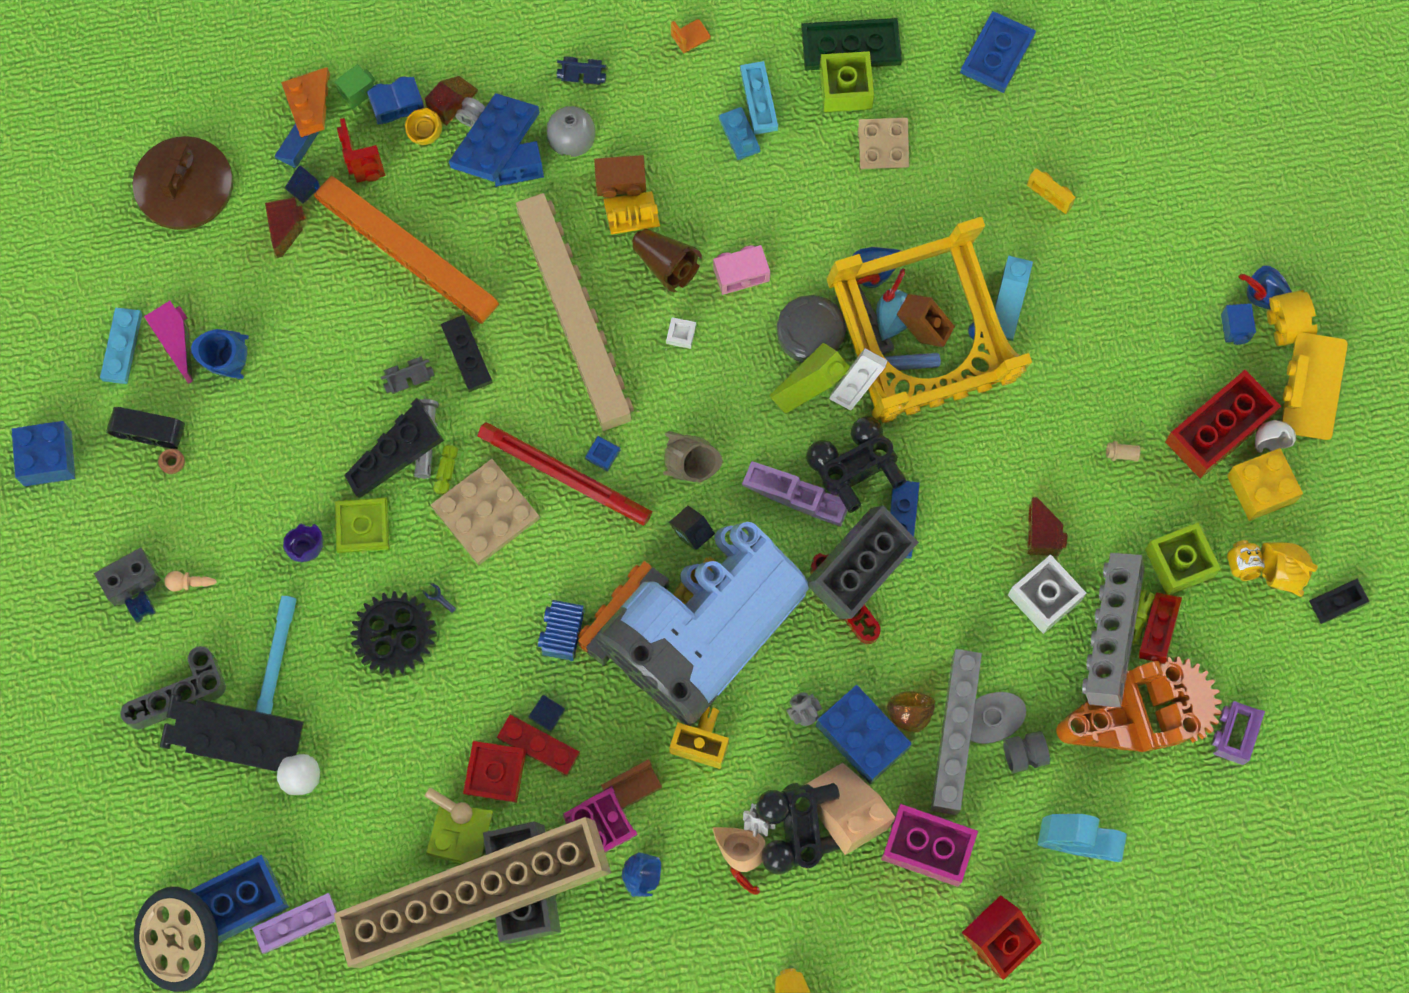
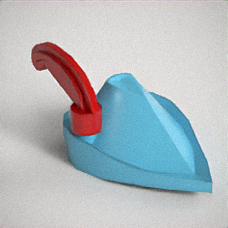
M904 268L900 270L892 288L886 290L877 302V322L882 341L899 334L907 328L897 316L901 305L908 295L897 289L905 275Z

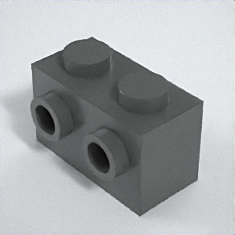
M142 548L94 573L107 599L114 606L128 603L132 600V596L141 591L146 592L153 589L156 583L161 581L148 555Z

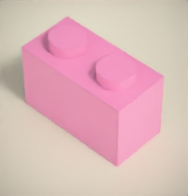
M753 245L746 246L741 251L732 254L725 252L713 259V270L722 295L770 281V269L761 245L756 247Z

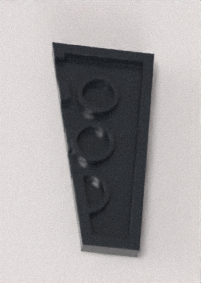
M418 398L411 403L412 407L404 415L401 414L394 421L396 424L386 434L383 433L377 439L378 443L370 452L366 451L344 475L357 497L361 498L444 441L421 400Z

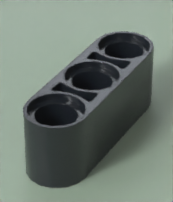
M114 407L106 433L120 439L168 449H178L185 423L171 417Z

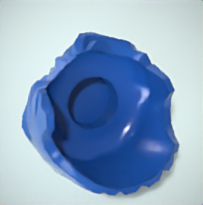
M638 852L629 857L625 862L622 870V879L632 897H648L653 895L647 892L655 890L659 884L661 873L659 857Z

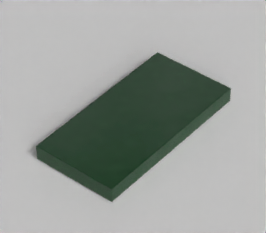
M898 18L801 23L805 71L819 70L821 54L870 51L871 67L896 66L902 63Z

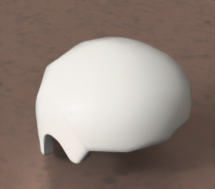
M1273 420L1263 423L1256 431L1255 448L1261 453L1263 448H1267L1271 452L1278 448L1291 447L1296 441V433L1289 424L1282 421Z
M306 754L286 757L278 768L277 781L280 788L289 795L308 794L319 784L320 768L317 761Z

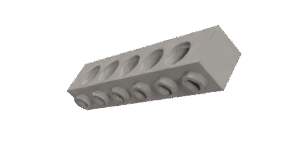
M1110 553L1109 563H1104L1103 577L1106 580L1105 585H1101L1099 590V600L1102 601L1101 608H1096L1095 623L1097 624V630L1092 631L1091 634L1093 652L1088 654L1087 657L1089 675L1088 678H1084L1082 692L1086 694L1089 705L1121 708L1145 570L1142 555ZM1125 581L1123 584H1117L1118 582ZM1116 604H1122L1119 607H1113ZM1112 627H1118L1116 630L1113 631L1108 630ZM1108 650L1114 651L1111 654H1104ZM1103 674H1110L1106 678H1100Z

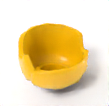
M425 107L415 110L407 117L405 123L406 134L411 141L418 145L432 144L440 137L442 132L441 119L436 112Z

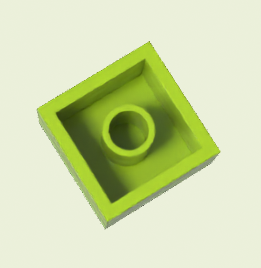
M870 51L821 54L819 70L823 112L872 109L874 88Z
M1199 523L1152 540L1145 549L1167 595H1172L1212 579L1221 570Z

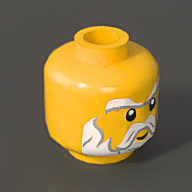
M1247 540L1234 543L1233 548L1227 553L1232 575L1240 578L1242 581L1258 578L1261 575V571L1265 568L1260 547L1257 544L1249 543Z

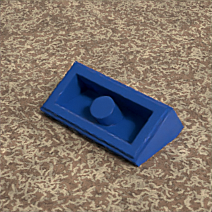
M295 123L274 157L297 168L319 132L300 137Z

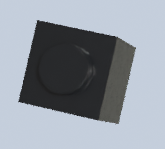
M690 506L685 507L669 521L680 540L694 550L699 549L715 535L705 517Z

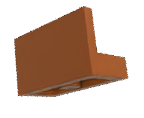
M649 759L601 785L602 791L611 787L614 789V794L622 809L662 789V785L654 773Z

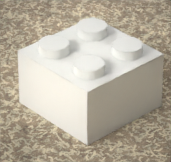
M1050 554L1011 588L1008 596L1044 634L1077 606L1087 593Z

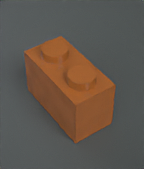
M644 155L594 159L597 196L612 198L623 194L638 196L646 192Z
M908 294L897 313L900 320L922 344L944 347L955 328L931 297Z

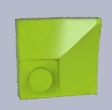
M439 806L426 855L461 864L482 857L485 846L483 833L489 831L493 811L471 807L472 817L470 821L465 824H458L453 821L450 812Z

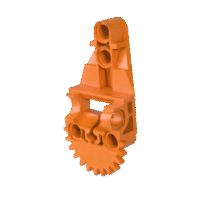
M1179 656L1174 658V662L1170 657H1167L1165 664L1154 661L1127 671L1121 708L1089 705L1088 701H1086L1057 725L1056 733L1058 738L1067 744L1147 752L1179 745L1189 739L1193 743L1198 741V736L1202 740L1207 737L1206 732L1210 734L1214 731L1211 724L1215 726L1219 723L1214 716L1221 715L1222 711L1215 706L1222 704V701L1214 698V695L1220 693L1218 689H1211L1215 680H1206L1207 670L1201 674L1199 673L1200 664L1197 663L1191 668V662L1188 658L1182 664ZM1146 684L1153 707L1164 705L1169 701L1175 702L1170 706L1155 711L1161 733H1153L1138 688L1139 685Z

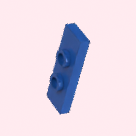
M906 481L901 487L892 489L890 513L914 537L920 482ZM912 551L906 556V558H912Z

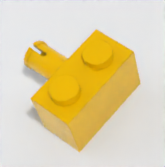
M709 706L700 716L697 727L677 722L669 747L670 754L721 769L729 745V738L712 733L720 711L712 708L708 718Z

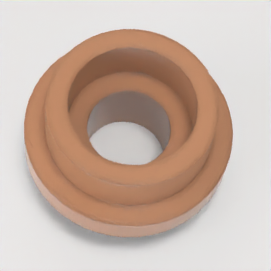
M167 449L159 456L158 464L163 472L175 474L184 467L185 458L179 450ZM176 459L174 465H168L169 460Z

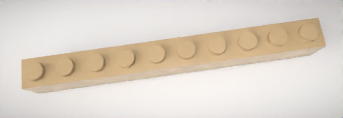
M544 193L516 202L518 216L602 431L631 422V412L634 411L630 398H625L622 390L625 389L621 375H615L613 369L616 367L614 357L611 352L607 353L604 345H607L603 330L598 331L596 323L599 320L594 308L589 309L587 301H590L588 291L585 286H580L578 280L582 279L577 264L572 266L570 258L573 257L569 244H564L561 238L565 235L560 221L555 222L553 215L556 214L552 201H547Z

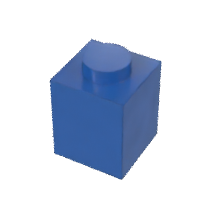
M1252 303L1226 305L1221 314L1225 343L1233 342L1236 345L1248 343L1256 333Z

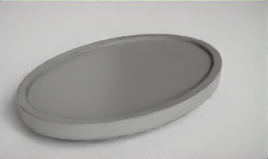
M994 692L977 698L970 741L989 744L1001 741L1015 733L1026 717V706L1022 699L1007 692Z

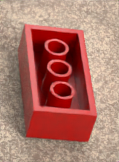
M1244 370L1169 434L1165 443L1201 479L1253 435L1263 423L1268 422L1274 417L1281 405Z

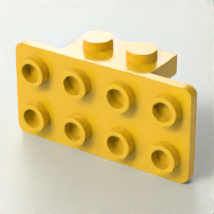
M1300 332L1295 338L1292 360L1289 361L1287 375H1289L1288 385L1285 386L1283 392V401L1285 403L1282 422L1289 424L1297 436L1321 440H1330L1332 438L1348 346L1345 339Z

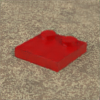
M473 741L463 794L517 803L527 750Z

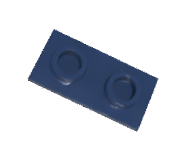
M564 57L563 61L557 60V63L562 65V69H557V78L561 79V81L579 83V74H584L583 83L600 85L606 82V74L602 73V69L608 70V67L602 65V60L588 59V63H580L578 58Z

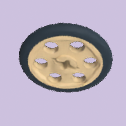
M166 887L158 890L145 901L135 921L134 948L138 962L144 973L153 983L172 992H185L202 983L213 969L217 958L219 942L215 919L207 904L192 891L181 887ZM164 907L169 911V919L167 921L162 916ZM186 909L191 914L189 924L184 920V911ZM152 929L156 931L158 936L156 944L151 940ZM195 935H198L201 939L200 949H197L194 945ZM162 955H165L168 961L166 969L161 965L160 959ZM184 957L189 961L190 967L188 972L182 966Z

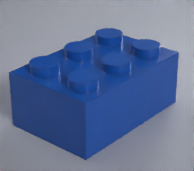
M858 685L854 686L817 719L816 727L869 784H872L903 756L912 744Z
M259 855L190 890L198 895L209 907L217 926L219 943L289 908L272 868L263 855Z

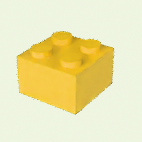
M1281 448L1235 465L1227 475L1249 521L1294 504L1303 495Z

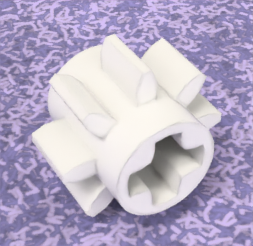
M751 804L750 811L743 812L744 830L753 831L754 837L757 833L761 836H768V830L775 829L776 824L765 823L759 818L756 804Z

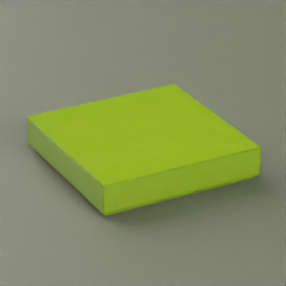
M387 497L335 501L337 553L389 549Z

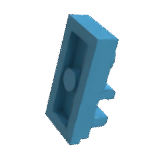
M742 107L719 115V121L737 160L760 152V146Z

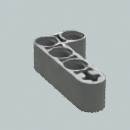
M195 647L188 655V663L193 676L127 702L121 708L122 720L131 728L137 730L168 719L166 715L171 694L181 695L183 691L188 689L192 691L190 698L181 701L196 704L198 699L213 701L221 697L225 692L226 685L217 659L206 647ZM208 656V661L205 665L197 666V661L200 657ZM217 680L215 688L206 690L208 681ZM166 700L164 709L157 711L155 707L158 701ZM138 711L139 713L137 714V719L133 720L132 718L135 716L134 712Z

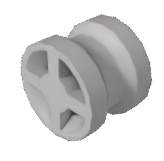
M466 97L462 102V109L456 113V118L462 124L473 127L484 111L485 106L473 98Z

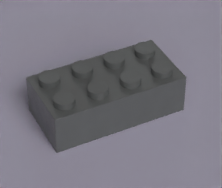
M883 505L870 508L807 579L808 586L839 619H851L919 542Z
M534 821L484 832L486 855L545 833V826ZM555 895L495 917L498 939L502 943L511 944L561 933Z

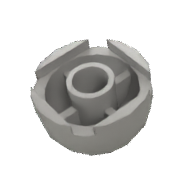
M566 106L558 109L551 115L547 123V139L555 152L560 155L566 154L571 155V157H577L586 153L593 146L595 125L591 116L584 109L576 106Z

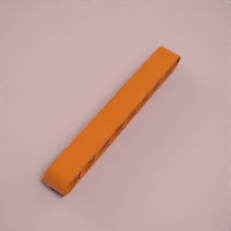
M330 176L314 193L315 198L323 206L478 323L483 324L499 306V303L491 294L335 177Z

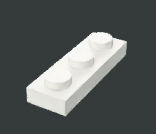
M865 348L833 389L829 399L852 410L883 371L887 360Z

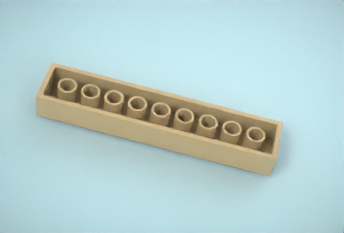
M584 817L334 913L348 967L361 969L611 874V870L595 821Z

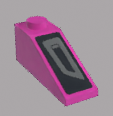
M168 301L145 315L144 318L189 384L193 381L189 329L184 322L188 318L180 306L175 308L171 301Z

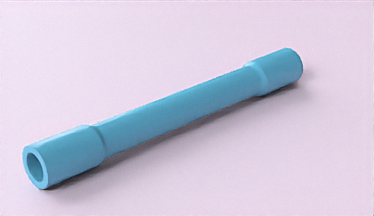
M281 596L273 641L260 698L257 701L255 711L267 714L272 712L274 692L289 626L293 619L296 598Z

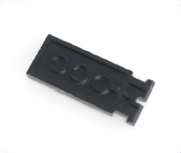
M171 694L166 717L176 719L175 725L164 724L159 746L161 748L170 749L171 744L186 747L185 753L276 772L284 758L297 755L304 721L198 699L197 703L193 704L181 701V695Z

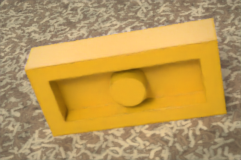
M1037 168L1030 174L1027 186L1067 214L1076 198L1071 190L1065 186H1060L1053 181V178L1048 173L1041 172Z

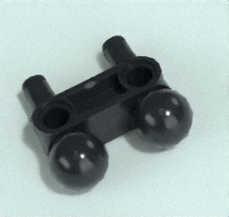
M869 416L861 417L854 422L851 428V437L858 446L839 456L836 446L830 441L819 440L815 441L806 453L809 466L818 471L823 480L824 488L832 495H838L849 513L858 510L862 506V503L851 487L874 474L883 471L894 489L906 483V478L896 464L898 457L893 450L892 442L883 435L880 422ZM877 450H883L886 452V454L883 456H878L874 452ZM839 474L842 478L833 480L829 476Z
M792 783L781 792L768 790L760 795L756 803V811L759 818L768 824L783 822L786 842L774 840L764 848L762 861L764 867L769 872L777 875L785 874L791 871L793 867L812 868L819 863L823 854L840 850V847L831 835L820 838L817 813L818 804L839 799V789L835 783L816 788L809 784L800 785ZM800 797H802L801 800H800V802L797 803V804H795L796 801H797Z

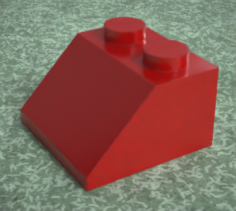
M1001 895L962 931V934L973 950L1002 980L1012 973L1042 943L1021 910Z

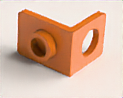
M699 19L682 28H679L675 21L671 22V36L683 54L711 38L709 32Z

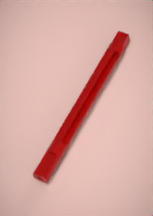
M487 422L481 425L477 436L493 446L642 526H645L650 520L653 511Z

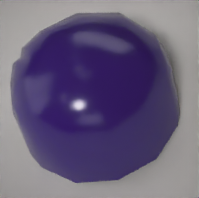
M302 523L299 524L295 529L290 530L283 539L285 553L296 562L314 560L323 549L321 530L316 524H313L311 527L305 526Z

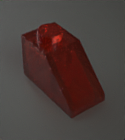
M456 76L440 81L424 99L427 108L436 112L441 122L447 126L456 116L457 111L462 109L464 98H473L478 89L462 77Z
M295 197L265 203L272 247L277 258L283 257L303 230L301 221L305 220L304 209L302 205L298 206Z
M1032 497L1029 503L1028 554L1059 556L1062 549L1067 546V533H1063V523L1039 498Z

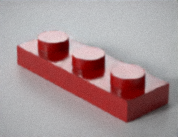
M1156 592L1139 651L1140 659L1166 663L1182 597Z
M511 714L497 736L498 740L511 747L526 749V755L565 776H568L580 755V751Z

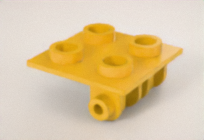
M652 191L641 193L638 196L625 195L603 199L611 234L660 227L658 208L654 202Z

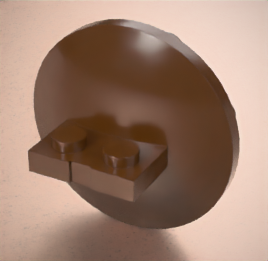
M190 136L175 137L153 146L141 158L133 176V193L139 208L152 222L169 229H192L210 222L225 208L232 194L233 174L224 154L212 143Z

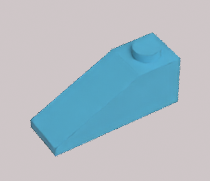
M1012 256L1007 258L995 304V311L1006 339L1011 341L1014 338L1033 261Z

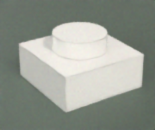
M672 317L666 344L691 349L696 322Z

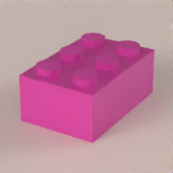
M900 804L881 860L959 887L963 881L978 831Z

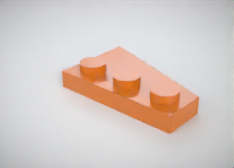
M328 67L281 82L300 137L325 129L326 96H328L327 82L330 78Z

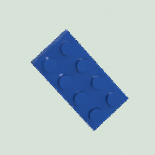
M495 93L449 160L450 168L494 182L539 115V106Z

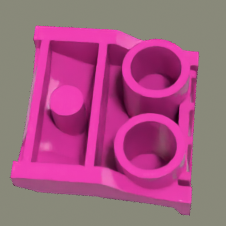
M612 787L563 813L566 824L584 817L594 820L605 853L638 835L629 823Z

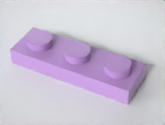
M327 893L261 923L252 929L261 952L266 954L335 922L334 913H337L331 895Z

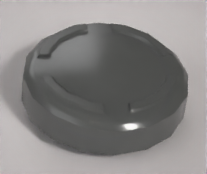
M816 295L800 296L789 302L780 312L776 329L778 342L787 355L799 362H804L822 343L827 344L838 352L843 345L846 334L844 316L839 307L827 298Z

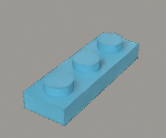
M764 61L740 65L754 135L778 131V123Z
M115 307L100 375L102 381L120 384L128 383L142 319L140 310Z

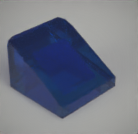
M300 165L288 181L285 189L304 204L319 189L320 185L318 180Z

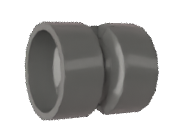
M1041 731L1026 734L1025 739L1016 736L1003 740L1004 753L1011 773L1026 771L1029 765L1038 768L1050 764L1048 746Z

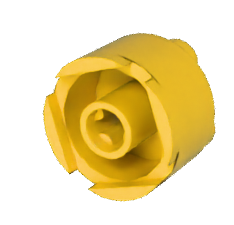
M1299 290L1269 298L1271 310H1267L1266 314L1269 325L1274 324L1275 326L1274 339L1277 346L1294 344L1297 334L1301 332L1317 335V324L1312 325V317L1316 316L1315 309L1308 292Z

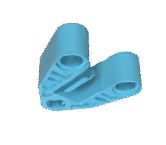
M1051 814L1042 819L1037 845L1072 855L1122 862L1127 834L1118 830L1098 828L1100 819L1085 814Z

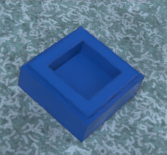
M598 436L585 456V460L608 472L620 452V447Z

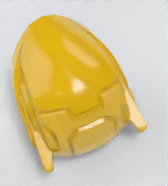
M1263 543L1261 553L1265 568L1261 573L1266 578L1267 585L1302 597L1304 595L1302 589L1308 584L1312 572H1316L1318 566L1313 564L1309 553L1294 543Z

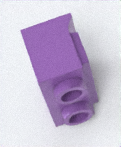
M1233 701L1228 706H1224L1219 719L1223 722L1221 730L1215 732L1212 740V745L1215 746L1213 754L1241 765L1249 762L1265 711ZM1237 713L1249 717L1239 750L1227 746Z

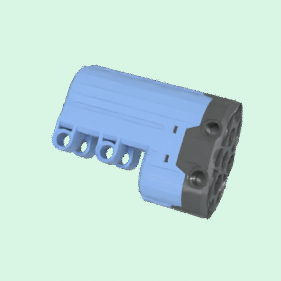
M752 522L723 527L716 532L715 544L728 556L722 564L710 561L689 565L682 570L681 582L694 595L686 605L657 582H643L595 637L597 643L607 656L638 687L645 691L667 712L689 726L700 718L803 600L809 589L807 579L803 573ZM742 528H745L748 531L749 536L742 530ZM727 531L730 532L731 545L725 541ZM707 567L712 568L714 573H712ZM693 569H695V578L698 583H694L691 580L690 575Z

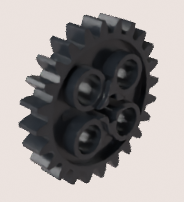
M393 591L392 597L389 599L385 593H382L381 601L372 597L374 605L370 606L364 603L366 612L357 611V615L361 620L352 621L353 626L358 629L350 632L353 638H357V640L351 643L353 648H359L355 652L356 656L363 657L361 662L364 666L371 663L370 670L372 672L379 667L381 676H384L387 670L390 671L392 677H395L397 670H400L402 675L405 676L406 668L408 667L415 672L414 664L418 662L424 665L422 656L431 657V653L427 648L436 646L435 642L430 640V638L437 637V632L430 630L436 626L434 620H429L433 616L431 611L424 612L426 609L424 602L417 606L418 599L416 596L408 601V595L405 592L401 599L398 598L396 591ZM401 614H410V619L406 623L397 622ZM382 620L385 622L382 629H372L375 621ZM412 627H417L415 631L410 630ZM392 630H396L398 632L396 633V638L394 639L391 638ZM374 637L378 638L374 642L371 641V639ZM414 638L416 639V644L412 648H405L403 644L406 639ZM382 645L391 646L390 651L386 655H379L378 649Z

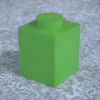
M357 64L334 82L338 93L354 109L368 98L367 91L374 86L373 82H375V79L367 69L363 71Z

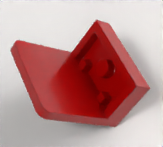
M341 118V127H337V132L342 144V153L349 175L354 174L357 183L363 181L372 182L386 176L377 145L354 150L345 118Z

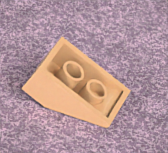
M844 763L807 783L813 788L831 783L837 785L840 794L839 799L818 804L817 813L819 819L844 855L888 830L896 818L881 796Z

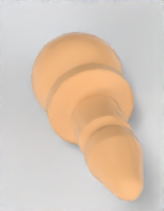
M179 571L169 572L164 580L165 586L174 592L180 591L183 588L189 590V586L207 587L217 582L216 579L207 576L190 577L189 572L183 574Z

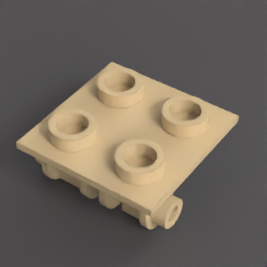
M908 118L859 119L860 169L909 167Z

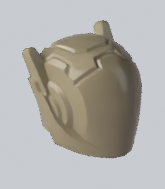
M672 431L665 433L669 437V441L665 450V466L668 470L663 471L664 475L673 476V478L702 482L713 476L721 467L723 462L722 456L704 438L682 435Z

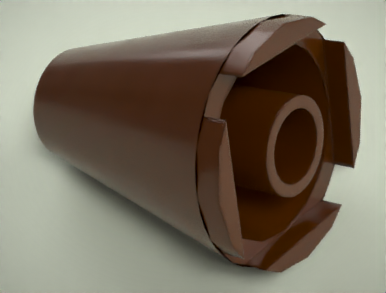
M649 229L638 231L633 237L634 251L667 290L677 292L675 288L679 286L684 288L696 275L700 267L697 264L698 257L702 259L701 252L697 248Z

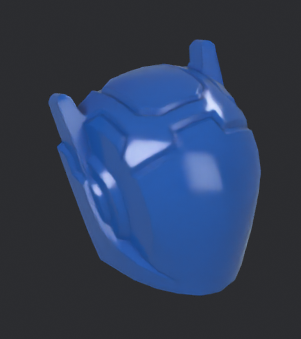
M211 330L201 334L193 341L191 352L194 358L208 371L221 376L243 379L244 375L241 374V371L246 364L248 349L245 345V339H249V336L235 331Z

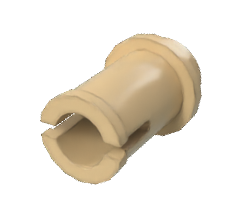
M1113 441V443L1107 444L1106 457L1111 458V461L1116 459L1139 461L1140 445L1118 444L1117 441Z

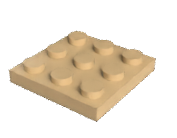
M493 459L489 460L431 504L435 513L478 566L540 519L537 512Z

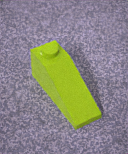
M822 343L769 397L786 414L834 386L846 374L850 366L836 350Z

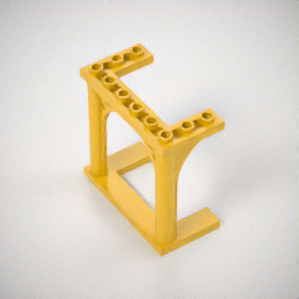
M982 217L957 224L949 237L863 263L860 254L834 262L826 280L829 288L834 287L857 357L866 348L886 359L877 344L856 280L865 276L879 274L951 252L973 316L975 326L973 346L965 361L954 371L936 378H916L902 373L887 361L883 371L868 389L874 405L871 414L877 421L881 420L882 423H887L897 419L896 416L904 412L906 416L920 412V407L929 405L930 408H935L945 404V399L952 397L954 401L968 397V392L977 390L978 393H983L993 389V384L1000 382L1002 386L1017 381V378L1021 377V374L1027 372L1026 368L1032 363L1029 353L1017 354L1006 339L979 265L973 243L985 227ZM984 344V351L987 350L988 354L979 352L978 346ZM981 358L985 360L989 366L988 370L984 372L976 370L972 366V359ZM964 370H969V372L975 377L971 375H966L965 378H963L961 376V372ZM886 373H892L895 376V378L891 381L889 386L887 381H889L890 379L887 377ZM940 380H945L946 386H942ZM906 381L909 384L908 393L905 391L895 394L897 383ZM922 385L924 387V391L922 392V390L920 389L916 393V395L913 396L915 386Z

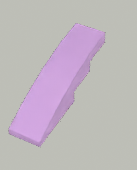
M753 461L742 482L744 487L767 498L840 527L848 511L840 497L826 493L824 488L800 481L798 476Z

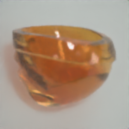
M905 691L890 698L887 710L892 722L897 727L907 732L917 733L930 723L936 701L923 693Z

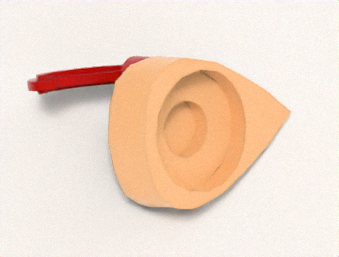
M713 827L715 840L724 859L730 865V872L744 889L754 895H758L760 893L759 887H753L741 872L751 871L763 862L762 852L766 847L764 838L759 833L754 837L753 831Z

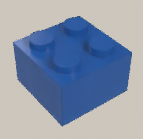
M64 421L12 428L15 478L23 486L75 479L72 431Z

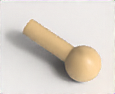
M431 787L426 792L425 797L450 812L454 822L465 824L470 821L472 809L467 803L460 802L456 804Z

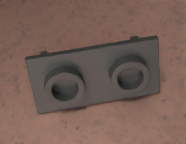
M422 356L407 361L409 366L400 370L398 365L383 370L385 375L381 376V380L386 378L388 383L383 384L386 393L392 392V394L409 388L406 381L408 377H411L413 385L431 380L430 377L435 376L432 367L426 368L425 366L429 359L423 360Z

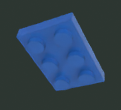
M992 11L965 60L960 73L1004 93L1030 46L1036 30Z

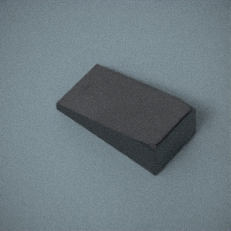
M1358 578L1309 600L1320 624L1370 603Z

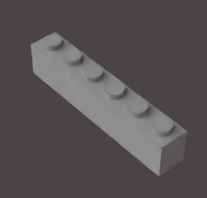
M955 649L952 655L931 811L958 815L961 810L982 653Z

